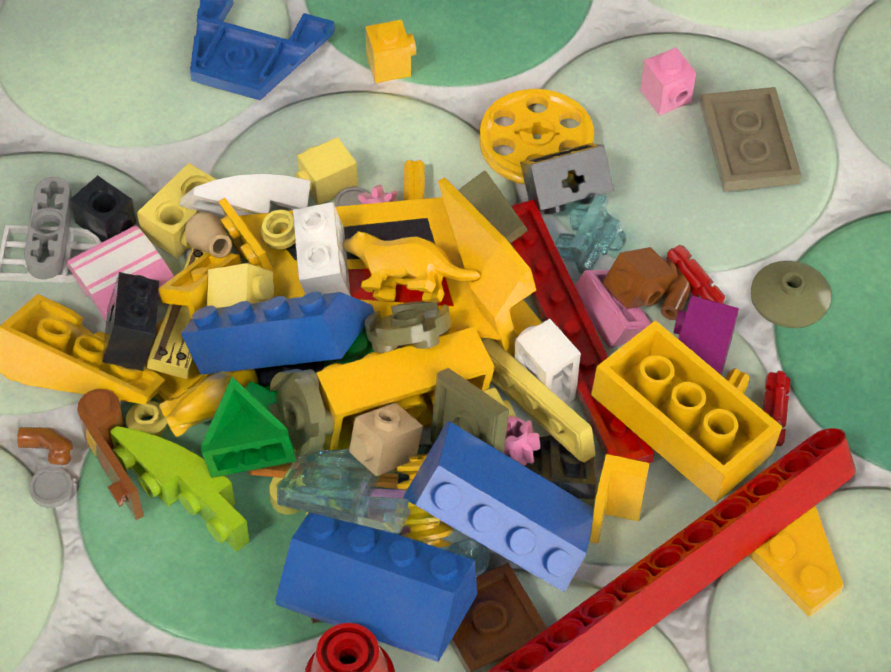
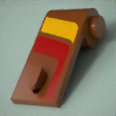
M107 389L88 391L81 397L77 407L86 443L113 483L107 488L117 505L120 507L125 502L134 518L138 520L144 516L138 490L112 451L114 446L110 431L116 426L126 428L119 399L112 391Z

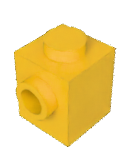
M402 19L365 26L366 57L375 83L411 77V56L416 55V45L413 34H406Z

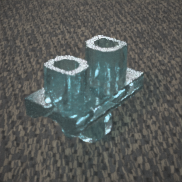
M596 195L590 206L575 205L570 213L569 222L572 230L577 231L576 234L560 233L555 242L561 258L574 261L579 274H583L585 270H593L600 254L607 255L608 251H619L626 242V235L620 229L621 221L613 218L606 209L608 203L607 196Z

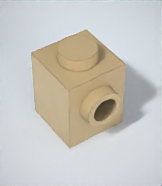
M392 403L355 417L349 452L374 475L378 476L397 468V466L408 463V456L417 455L423 425L397 403Z

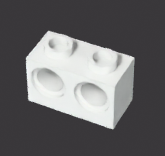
M334 203L294 209L298 274L305 294L319 291L322 294L342 292L351 296L347 254L343 246L345 240L344 227Z
M551 319L538 326L526 328L516 338L515 360L563 402L569 404L576 399L581 353Z

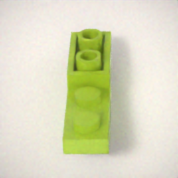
M118 426L110 431L114 446L113 453L125 471L131 469L138 476V482L148 496L151 498L158 496L168 507L179 499L183 507L191 515L194 516L198 513L206 521V527L216 541L219 543L226 541L236 552L250 542L247 520L232 507L235 505L232 482L227 477L211 478L204 459L162 437Z

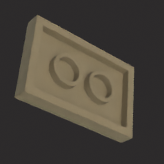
M776 87L701 95L700 106L723 192L799 184L801 171Z

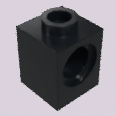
M98 175L70 199L75 223L95 234L101 242L124 232L137 223L132 198Z

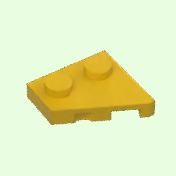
M816 506L812 507L748 555L808 617L842 591L844 584Z

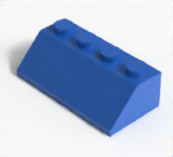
M315 291L297 298L286 299L284 296H278L259 303L241 301L229 307L216 308L212 305L206 306L193 314V319L184 328L181 335L201 375L222 371L229 372L342 359L365 327L366 318L375 313L371 304L342 292L322 294L319 291Z
M447 420L403 498L543 581L565 592L587 554L594 508Z
M312 507L291 538L275 601L276 605L334 626L342 623L359 624L370 630L379 642L439 662L477 596L475 560Z

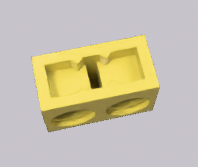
M188 163L137 212L140 230L151 243L178 259L188 248H192L185 237L188 220L193 215L202 213L181 207L180 200L194 187L216 179Z

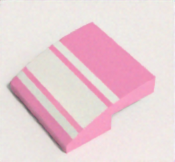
M137 225L66 262L86 297H91L105 322L107 307L119 272L158 280L159 288L174 277L158 251Z

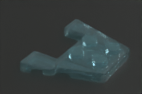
M433 444L419 445L417 455L428 454ZM349 449L318 451L314 454L296 457L297 462L292 463L277 488L278 505L387 532L401 533L408 518V499L370 496L381 474L378 476L374 475L349 452ZM395 468V469H393V470H390V471H388V472H385V473H391V474H404V473L398 472V471H397V468Z

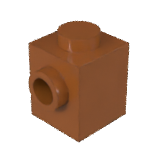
M651 247L620 252L602 284L628 310L658 303L676 275V272Z

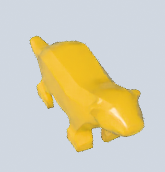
M357 232L354 236L343 242L345 250L359 257L370 271L371 277L362 281L361 287L366 292H373L374 290L373 297L378 301H394L396 285L401 284L407 285L409 290L424 291L422 301L442 302L444 297L441 284L443 277L457 281H474L480 278L477 270L458 268L436 244L419 237L383 241L371 234Z
M254 369L216 373L197 385L180 391L179 397L175 399L170 398L159 404L164 417H166V422L175 437L186 433L192 426L213 419L231 377L236 379L244 388L247 387L250 381L258 384L256 371Z

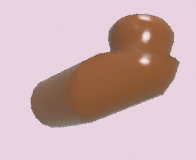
M666 262L676 272V275L664 292L666 299L660 311L665 318L676 320L679 310H683L687 302L691 287L675 264Z
M19 427L17 434L18 448L49 450L48 462L50 464L67 465L70 463V450H73V444L60 431L50 427Z

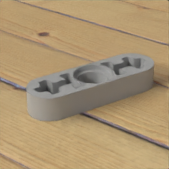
M48 177L41 180L36 185L24 257L28 272L37 279L55 277L61 272L64 264L72 211L70 202L72 194L69 183L60 177ZM58 193L55 196V208H52L49 205L48 199H51L53 194ZM46 222H56L59 224L58 229L51 233H42L38 230ZM43 247H48L50 256L46 257L45 262L40 263L39 261L43 258Z

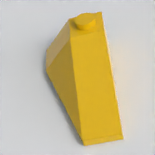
M40 294L35 295L0 325V373L9 380L18 381L24 385L83 395L94 389H107L112 391L120 401L144 405L164 386L165 379L153 370L147 369V365L141 371L102 362L105 334L101 331L93 334L82 325V316Z

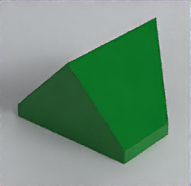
M231 377L201 444V452L211 478L297 462L288 429L236 379Z

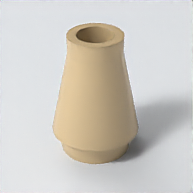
M202 212L193 215L188 220L185 237L190 246L210 253L216 258H222L229 254L232 249V241L227 236L217 215L211 212Z

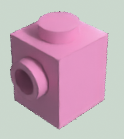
M677 47L644 60L640 91L660 116L692 102L696 72Z

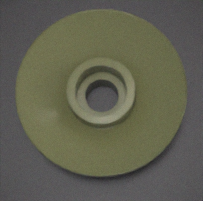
M778 261L763 267L755 275L751 285L750 294L755 309L763 318L781 327L803 328L813 325L824 317L831 302V290L823 275L813 267L797 261Z

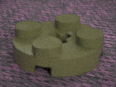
M417 301L391 306L392 315L381 318L380 311H377L365 320L367 338L372 343L373 351L378 353L395 350L398 348V345L413 343L417 349L434 347L440 343L438 335L445 333L451 327L449 307L444 304L442 309L438 310L437 302Z
M293 369L277 373L270 384V392L277 391V403L269 405L270 413L288 429L293 448L296 450V457L317 453L323 447L325 435L332 434L334 431L333 416L328 409L324 408L319 392L318 376L311 369L304 371Z

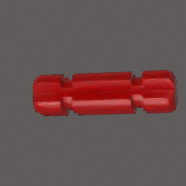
M678 245L667 252L666 262H672L682 272L689 282L691 292L695 297L724 304L725 295L718 286H712L714 281L695 259L690 260L692 255L685 246Z
M778 370L776 373L769 372L766 376V391L764 392L762 410L782 426L776 446H782L785 442L786 429L783 428L787 422L789 401L787 394L790 390V378L786 376L785 372Z

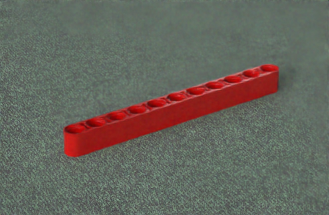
M827 428L807 438L488 672L594 671L849 481L855 475L856 467L845 432L838 428Z

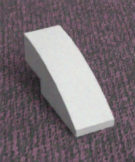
M237 175L194 187L181 198L180 206L200 212H211L222 218L225 217V214L218 201L223 198L227 199L238 216L270 213L275 210L293 211L294 209L307 207L311 181L285 175Z

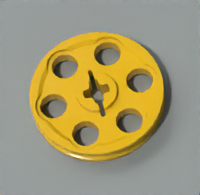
M524 89L499 98L487 109L480 124V149L487 164L500 176L523 185L525 183L520 165L521 161L555 153L564 148H573L594 142V127L587 111L572 98L546 89ZM532 104H541L547 109L544 112L535 113L527 107ZM499 117H508L514 123L509 126H501L496 124L494 120ZM564 119H573L579 123V126L566 128L560 122ZM533 134L540 135L541 139H533ZM505 145L511 147L514 151L508 155H500L494 151V148ZM568 173V178L562 180V182L572 178L573 174Z

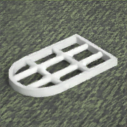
M5 225L0 249V281L77 282L73 274L68 275L69 267L66 264L71 258L72 249L89 250L101 242L95 234L88 230L69 227L61 275H56L50 279H37L29 272L27 274L2 273L3 265H25L27 268L25 259L5 258L7 247L25 248V241L8 240L10 233L27 234L29 226ZM40 226L38 230L42 233H51L57 230L58 227ZM74 236L86 237L95 244L77 243L74 241Z

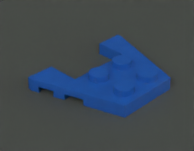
M200 0L190 66L191 81L261 100L334 34V21L303 13L290 39H284L224 22L234 4L233 0Z

